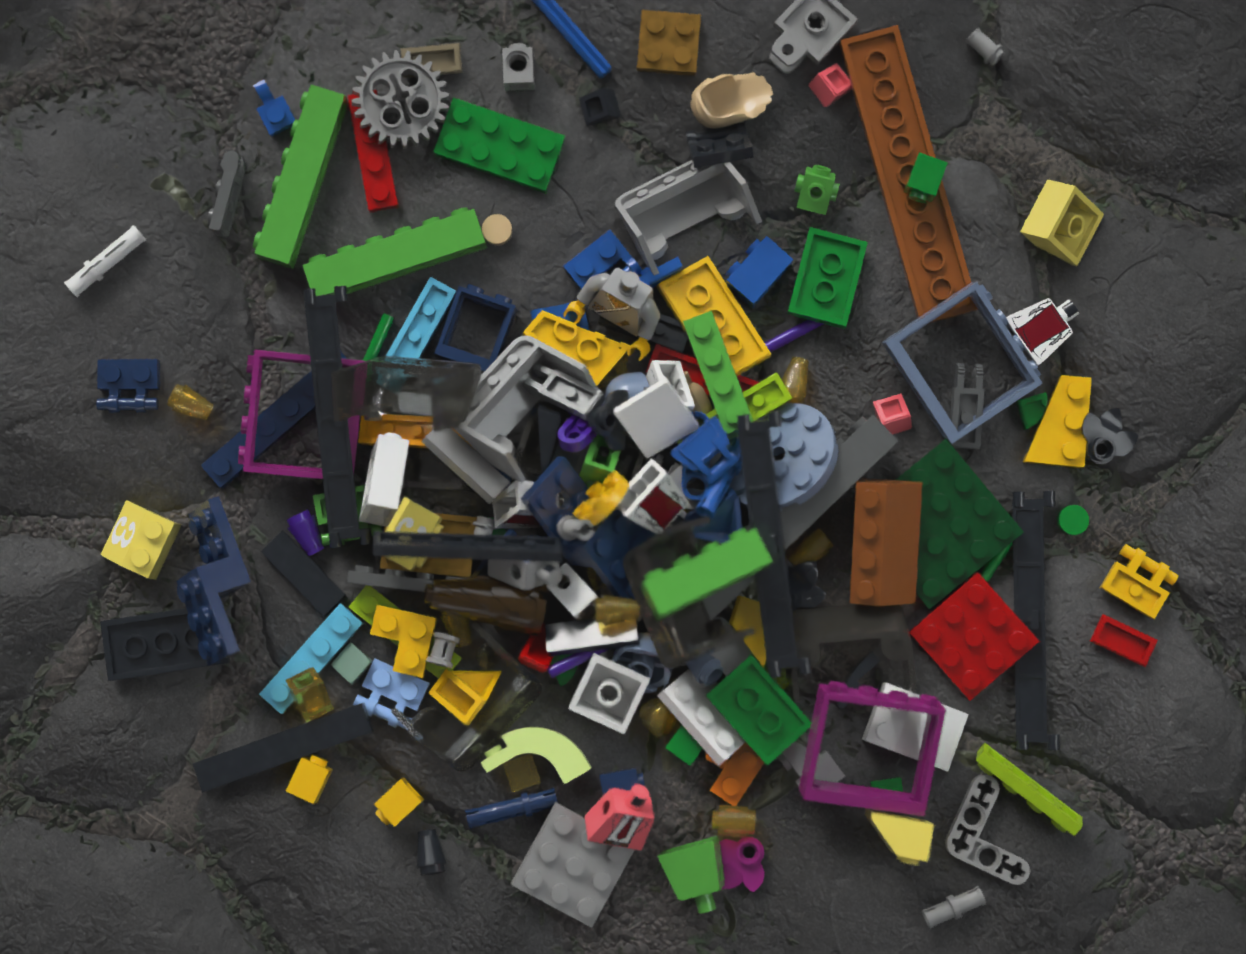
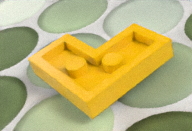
M377 605L370 635L399 641L393 671L423 678L437 618Z

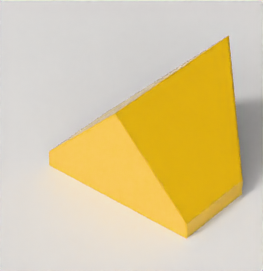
M738 595L729 625L734 627L764 668L767 660L759 601Z
M445 669L428 693L460 721L469 726L486 703L502 671Z

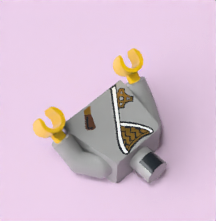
M615 268L611 274L601 273L591 276L577 295L578 300L571 302L564 311V318L569 311H574L578 316L574 322L577 324L585 313L584 306L589 305L588 309L636 337L640 336L638 340L628 347L627 354L631 356L637 348L641 353L638 361L642 360L650 352V345L647 341L652 339L660 319L659 310L653 300V289L651 286L640 281L636 273L632 271L625 272L620 268Z

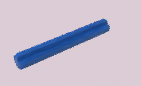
M532 0L599 78H603L611 71V65L555 0Z

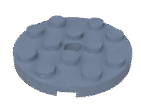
M787 403L774 410H780L782 426L770 427L773 455L777 456L785 453L782 460L774 462L780 512H782L783 507L796 502L800 505L813 497L828 481L838 458L839 447L836 444L834 428L820 411L804 404ZM768 414L757 421L768 420ZM741 463V471L739 475L734 477L730 487L739 496L740 505L748 509L743 466Z

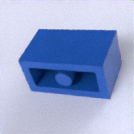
M768 236L761 242L756 239L746 250L749 256L741 264L736 261L726 272V275L729 277L726 280L727 286L750 308H753L789 269L794 260Z

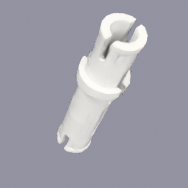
M134 225L131 226L127 232L110 244L92 261L87 260L84 262L85 266L69 280L65 281V285L78 297L80 293L96 280L100 282L104 278L103 274L143 241H146V239Z

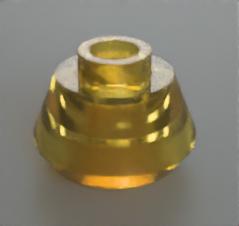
M652 698L645 702L639 713L642 725L657 738L668 735L674 728L677 720L660 698Z

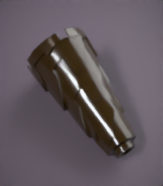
M491 576L433 579L431 584L425 585L424 602L429 603V607L432 609L446 611L459 617L470 618L474 622L538 636L537 633L541 631L546 608V599H543V595L539 591L547 592V584L523 590Z

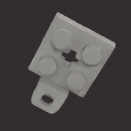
M795 0L774 22V27L782 34L773 44L769 60L784 74L795 70L806 58V55L818 65L852 29L858 19L837 0ZM810 17L812 19L820 17L822 19L820 24L822 28H811L808 19Z

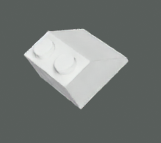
M594 653L574 692L568 709L625 734L650 678Z

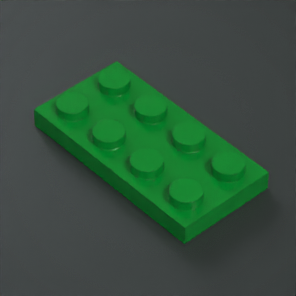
M453 97L433 153L438 157L546 193L566 138L565 135Z

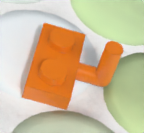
M745 742L732 754L730 759L727 758L718 766L723 770L709 790L736 807L764 762ZM705 752L706 759L717 765L708 753Z

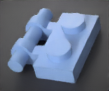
M374 658L362 684L363 687L372 690L371 696L367 699L358 694L353 706L364 703L370 717L375 715L388 721V725L394 728L399 726L409 730L413 719L403 715L406 707L415 711L419 710L430 683L416 676L394 672L392 665ZM382 695L397 702L394 710L378 704Z

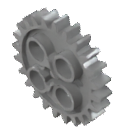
M395 50L393 58L389 59L388 55L384 52L382 53L381 63L372 58V69L367 66L362 67L366 77L356 76V82L361 87L352 88V93L359 96V98L352 100V106L360 107V109L354 112L355 118L364 117L360 123V128L370 126L368 137L371 138L378 133L380 135L379 144H382L387 138L390 139L391 148H394L396 141H401L403 149H406L407 140H412L413 144L418 146L419 136L428 141L430 138L428 130L435 133L438 132L439 128L435 121L439 123H444L445 117L439 112L448 111V105L441 101L447 100L449 93L440 92V90L446 87V81L437 82L441 74L440 70L431 73L432 62L430 61L423 66L421 64L422 55L420 54L415 60H411L410 51L406 52L404 58H400L398 51ZM390 75L395 76L400 96L406 98L405 109L411 119V124L406 123L399 101H395L396 91L389 78ZM405 75H412L417 79V83L414 86L408 87L401 82V79ZM382 84L388 87L389 93L385 96H377L373 92V88L376 85ZM419 102L423 103L428 108V111L422 115L416 114L411 109L412 105ZM388 112H394L399 116L400 120L398 123L391 125L384 121L383 116Z

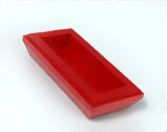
M1104 614L1101 615L1090 639V642L1143 667H1146L1158 641Z
M544 623L540 633H537L538 636L530 635L518 658L521 664L541 673L547 671L554 657H549L546 651V624Z

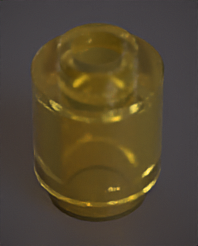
M719 805L718 811H712V829H717V836L747 837V834H755L756 810H748L747 806Z

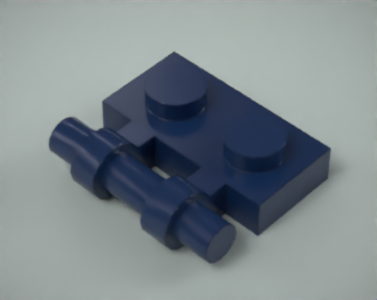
M98 359L97 389L109 391V397L97 399V410H108L109 413H120V410H135L136 413L158 410L159 400L158 398H148V390H160V360ZM121 390H136L135 398H121Z

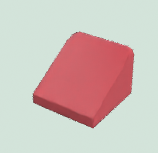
M836 63L818 73L809 83V88L823 106L827 107L850 91L852 85L848 76Z
M902 393L873 402L878 420L892 435L912 428L911 415Z

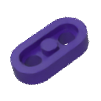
M574 414L558 430L560 446L569 452L584 449L598 435L591 430L588 421Z

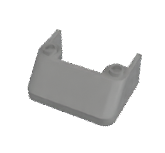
M690 160L622 194L615 202L618 213L641 258L654 276L659 274L654 260L662 257L667 250V238L717 213L724 219L736 220L747 212L756 224L762 222L747 182L730 162L694 168L693 162Z
M527 335L520 336L512 341L448 413V419L453 428L485 460L521 483L526 478L513 458L515 453L514 445L506 436L541 399L529 393L522 386L526 378L542 385L544 384L545 380L540 379L533 372L536 365L540 364L552 370L557 369L597 388L586 365Z

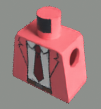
M640 784L634 785L630 791L617 788L609 789L585 815L588 841L640 851L654 822L649 791Z

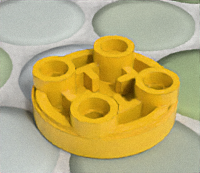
M614 470L606 477L602 484L596 481L588 488L586 495L589 498L575 509L573 515L578 520H589L593 526L597 525L621 502L628 490L629 482Z

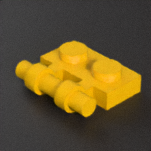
M1125 544L1120 551V555L1129 559L1127 566L1114 562L1100 589L1147 617L1155 619L1169 595L1168 591L1159 587L1164 580L1173 585L1179 575L1169 570L1170 566L1165 563H1157L1145 556L1146 552L1140 548L1134 549ZM1139 566L1152 573L1150 581L1136 573Z

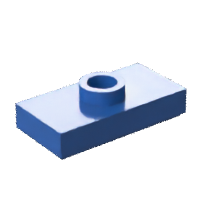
M676 257L659 267L657 266L659 274L655 276L646 267L640 272L642 276L639 277V280L654 288L658 283L682 271L683 265L679 258Z

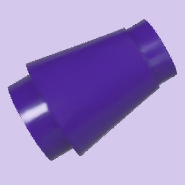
M308 509L286 520L289 525L287 529L308 556L324 549L315 516L311 515Z

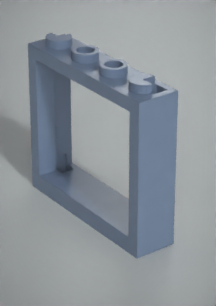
M971 282L881 342L943 438L947 439L950 444H953L1043 384L1039 378L1041 373L1037 369V364L1033 360L1028 361L1022 352L1025 350L1024 344L1016 334L1011 335L1006 327L1009 324L1006 316L1000 309L997 311L994 309L990 302L993 299L991 293L986 290L983 284L979 286L978 282ZM970 296L1024 380L984 406L983 415L977 419L976 415H974L971 423H962L958 426L957 430L900 342Z

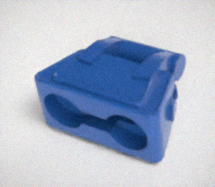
M715 416L710 418L671 452L672 457L679 461L681 466L695 473L700 470L710 484L714 483L739 462L733 453L729 452L726 448L730 444V440H728L727 433L724 432L718 418ZM720 452L724 458L709 470L705 464Z

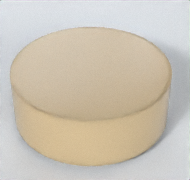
M494 214L487 217L483 222L482 233L488 243L497 246L503 245L512 236V226L505 216Z

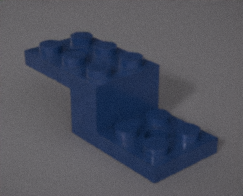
M557 457L521 497V501L549 537L561 538L557 531L558 522L565 516H574L573 512L582 502L587 501L589 498L586 495L588 487L566 457ZM559 492L563 496V504L560 508L556 505V496ZM616 507L600 523L594 527L586 528L594 530L593 536L590 539L581 540L575 538L573 540H565L561 538L562 554L570 565L592 567L624 610L633 612L645 598L641 590L642 583L646 581L645 576L659 568L663 570L664 562L635 522L630 520ZM632 560L634 563V572L630 576L628 574V564Z
M219 496L208 499L188 514L189 528L192 534L197 537L200 545L199 554L205 565L194 568L177 580L178 597L181 602L185 603L188 611V624L196 632L199 640V653L206 660L208 666L217 664L240 651L221 598L232 595L251 582Z

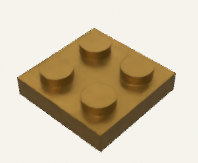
M642 10L637 71L696 76L701 15Z

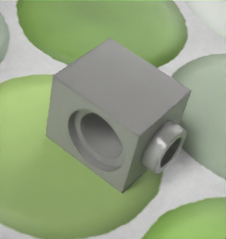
M516 43L509 45V48H502L505 91L535 90L532 47ZM516 61H523L527 64L526 68L520 72L513 71L511 65Z

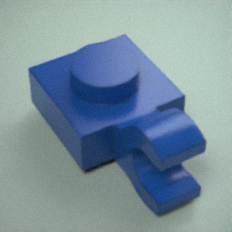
M265 80L254 84L264 104L256 110L270 136L273 137L292 127L296 119L283 95L274 99Z

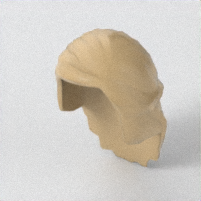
M754 72L740 75L722 74L714 78H707L695 88L692 93L691 110L696 120L705 127L713 129L729 127L732 124L754 119L764 112L766 106L772 102L771 96L773 92L771 85L767 83L763 75L757 76Z

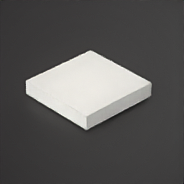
M666 377L614 409L616 417L647 459L699 428L697 420Z

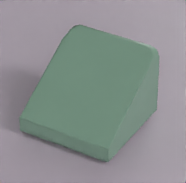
M350 642L332 662L331 666L352 685L368 669L373 660Z

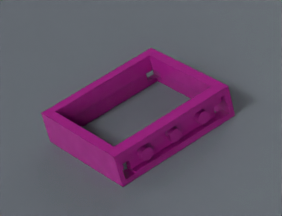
M255 349L254 355H248L246 373L252 374L251 386L245 385L243 403L249 404L248 416H242L241 434H246L245 446H239L238 464H244L243 472L323 479L322 468L254 462L263 360L311 364L310 355ZM341 358L342 368H351L347 417L354 475L365 361Z
M835 681L829 682V685L819 684L799 785V791L803 799L925 816L946 709L938 701V698L931 695L922 694L919 698L909 697L907 693L898 690H890L889 694L881 693L876 688L869 686H859V689L847 688V685ZM829 700L927 713L911 793L814 779Z

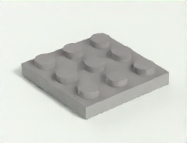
M555 802L511 884L592 928L635 849L588 841L585 817Z

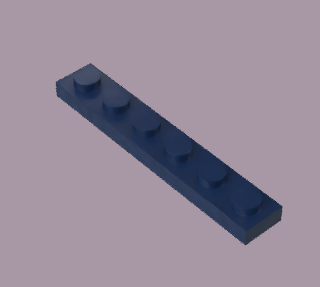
M341 352V358L347 359ZM342 368L344 384L350 380L351 368ZM312 370L258 416L254 461L316 409ZM241 431L201 465L221 489L243 472L244 464H238L239 446H245L246 434H241Z

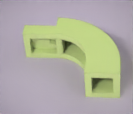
M524 727L502 735L501 737L507 747L503 749L500 744L484 753L487 759L481 762L486 772H489L517 755L524 753L538 754L553 764L564 784L592 768L581 749L571 739L555 730L543 727Z

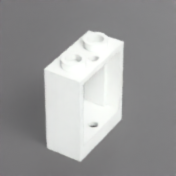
M379 434L371 451L359 516L360 522L388 527L398 510L409 440L402 439L398 434Z

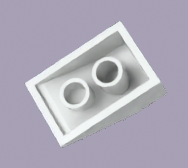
M882 682L879 690L881 693L888 694L890 690H898L907 693L909 697H920L918 694ZM942 704L946 709L935 767L949 771L969 714ZM874 706L862 740L918 760L927 713Z

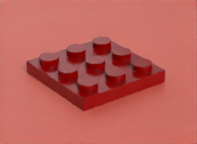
M979 572L974 574L909 631L970 701L1040 642Z

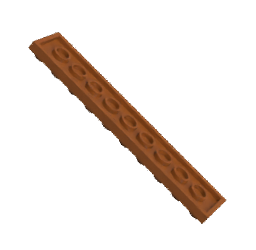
M895 25L842 39L839 44L917 318H919L970 284L971 279L943 181L941 180L937 194L932 202H916L909 198L910 194L904 192L919 152L934 158L936 157L899 27ZM969 296L930 323L971 313L978 309Z

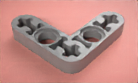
M986 774L978 775L971 781L945 839V848L952 856L1014 885L1022 884L1030 875L1028 863L1021 857L979 838L999 795L1000 788L999 783L994 777ZM986 780H989V787L992 788L991 794L985 793L981 800L982 802H987L986 807L984 808L978 803L970 802L972 796L976 799L979 798L981 790L977 788L978 783H985ZM970 807H975L980 812V820L973 825L967 824L964 820V812ZM961 824L966 829L975 830L973 836L966 833L963 841L967 844L966 849L960 848L958 852H955V845L952 844V840L954 838L959 839L963 833L962 830L957 829L958 825ZM986 848L992 849L996 856L993 864L989 866L982 865L979 861L980 852ZM1003 854L1007 855L1004 862L1015 866L1017 862L1020 863L1019 868L1023 870L1021 876L1015 875L1012 879L1010 878L1011 872L1000 867V873L995 872L1002 862Z

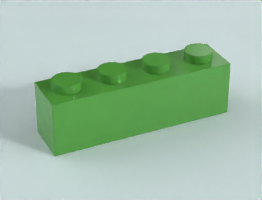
M712 311L685 320L683 324L722 428L727 433L728 440L739 436L737 415L749 414L750 422L754 420Z
M745 528L740 529L728 536L730 541L721 545L717 541L703 547L701 549L702 554L692 559L690 555H686L673 562L674 567L663 572L662 568H659L645 576L646 581L642 583L641 590L656 620L659 621L769 568L773 561L756 528L748 532Z

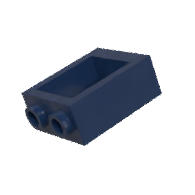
M468 284L467 288L458 286L434 354L439 359L484 373L502 353L517 308L516 305L512 304L513 300L506 296L496 294L495 298L484 295L485 290ZM466 300L506 314L490 360L449 346Z

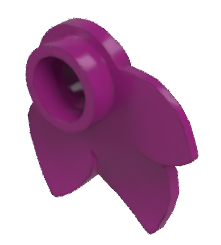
M744 837L738 842L728 839L720 841L725 885L722 889L734 888L743 882L750 891H756L762 884L765 875L761 864L764 857L762 843L754 837ZM746 846L754 848L755 855L752 858L744 856L743 850Z

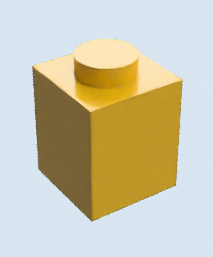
M311 754L310 758L306 756L301 757L286 792L315 804L319 801L333 769L326 766L328 763L326 759L315 754Z
M401 778L374 803L378 808L375 813L384 824L388 826L391 823L395 827L425 799L405 778Z

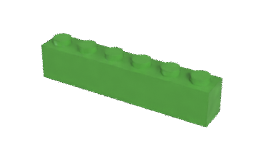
M312 84L309 91L303 93L300 101V109H302L300 118L293 122L290 136L293 139L290 148H285L281 158V165H284L281 175L275 177L272 185V193H274L272 202L265 206L262 220L265 223L262 232H257L254 238L253 249H256L255 254L259 259L294 269L349 103L344 94Z
M467 207L460 208L451 212L450 217L441 220L439 217L429 218L422 222L423 226L414 229L411 226L402 227L394 231L395 235L383 238L382 235L371 237L365 241V245L356 248L354 245H347L339 248L337 254L328 257L325 254L311 257L309 263L303 265L310 289L315 288L316 296L335 294V286H346L347 294L486 249L487 246L475 210H468Z

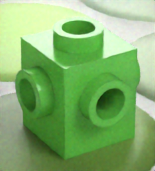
M813 165V168L806 167L804 175H798L794 192L800 193L797 208L826 215L829 201L835 202L839 189V184L834 183L835 173H830L831 169L821 165Z

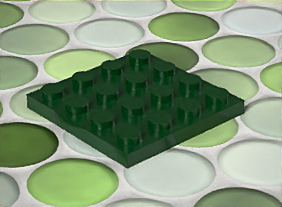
M944 439L896 479L900 481L923 482L916 594L929 609L1024 533L947 439Z

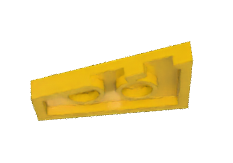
M543 310L522 334V336H532L586 365L596 386L602 382L626 354L630 346L626 343H619L606 338V335L596 331L594 333L581 328L576 323Z
M1059 376L1046 411L1022 463L1074 468L1085 467L1087 441L1082 434V424L1085 416L1089 413L1092 378Z

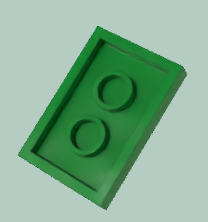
M810 227L787 314L846 329L868 242Z
M752 655L705 695L767 766L811 727L812 722L775 680L769 677L767 671Z

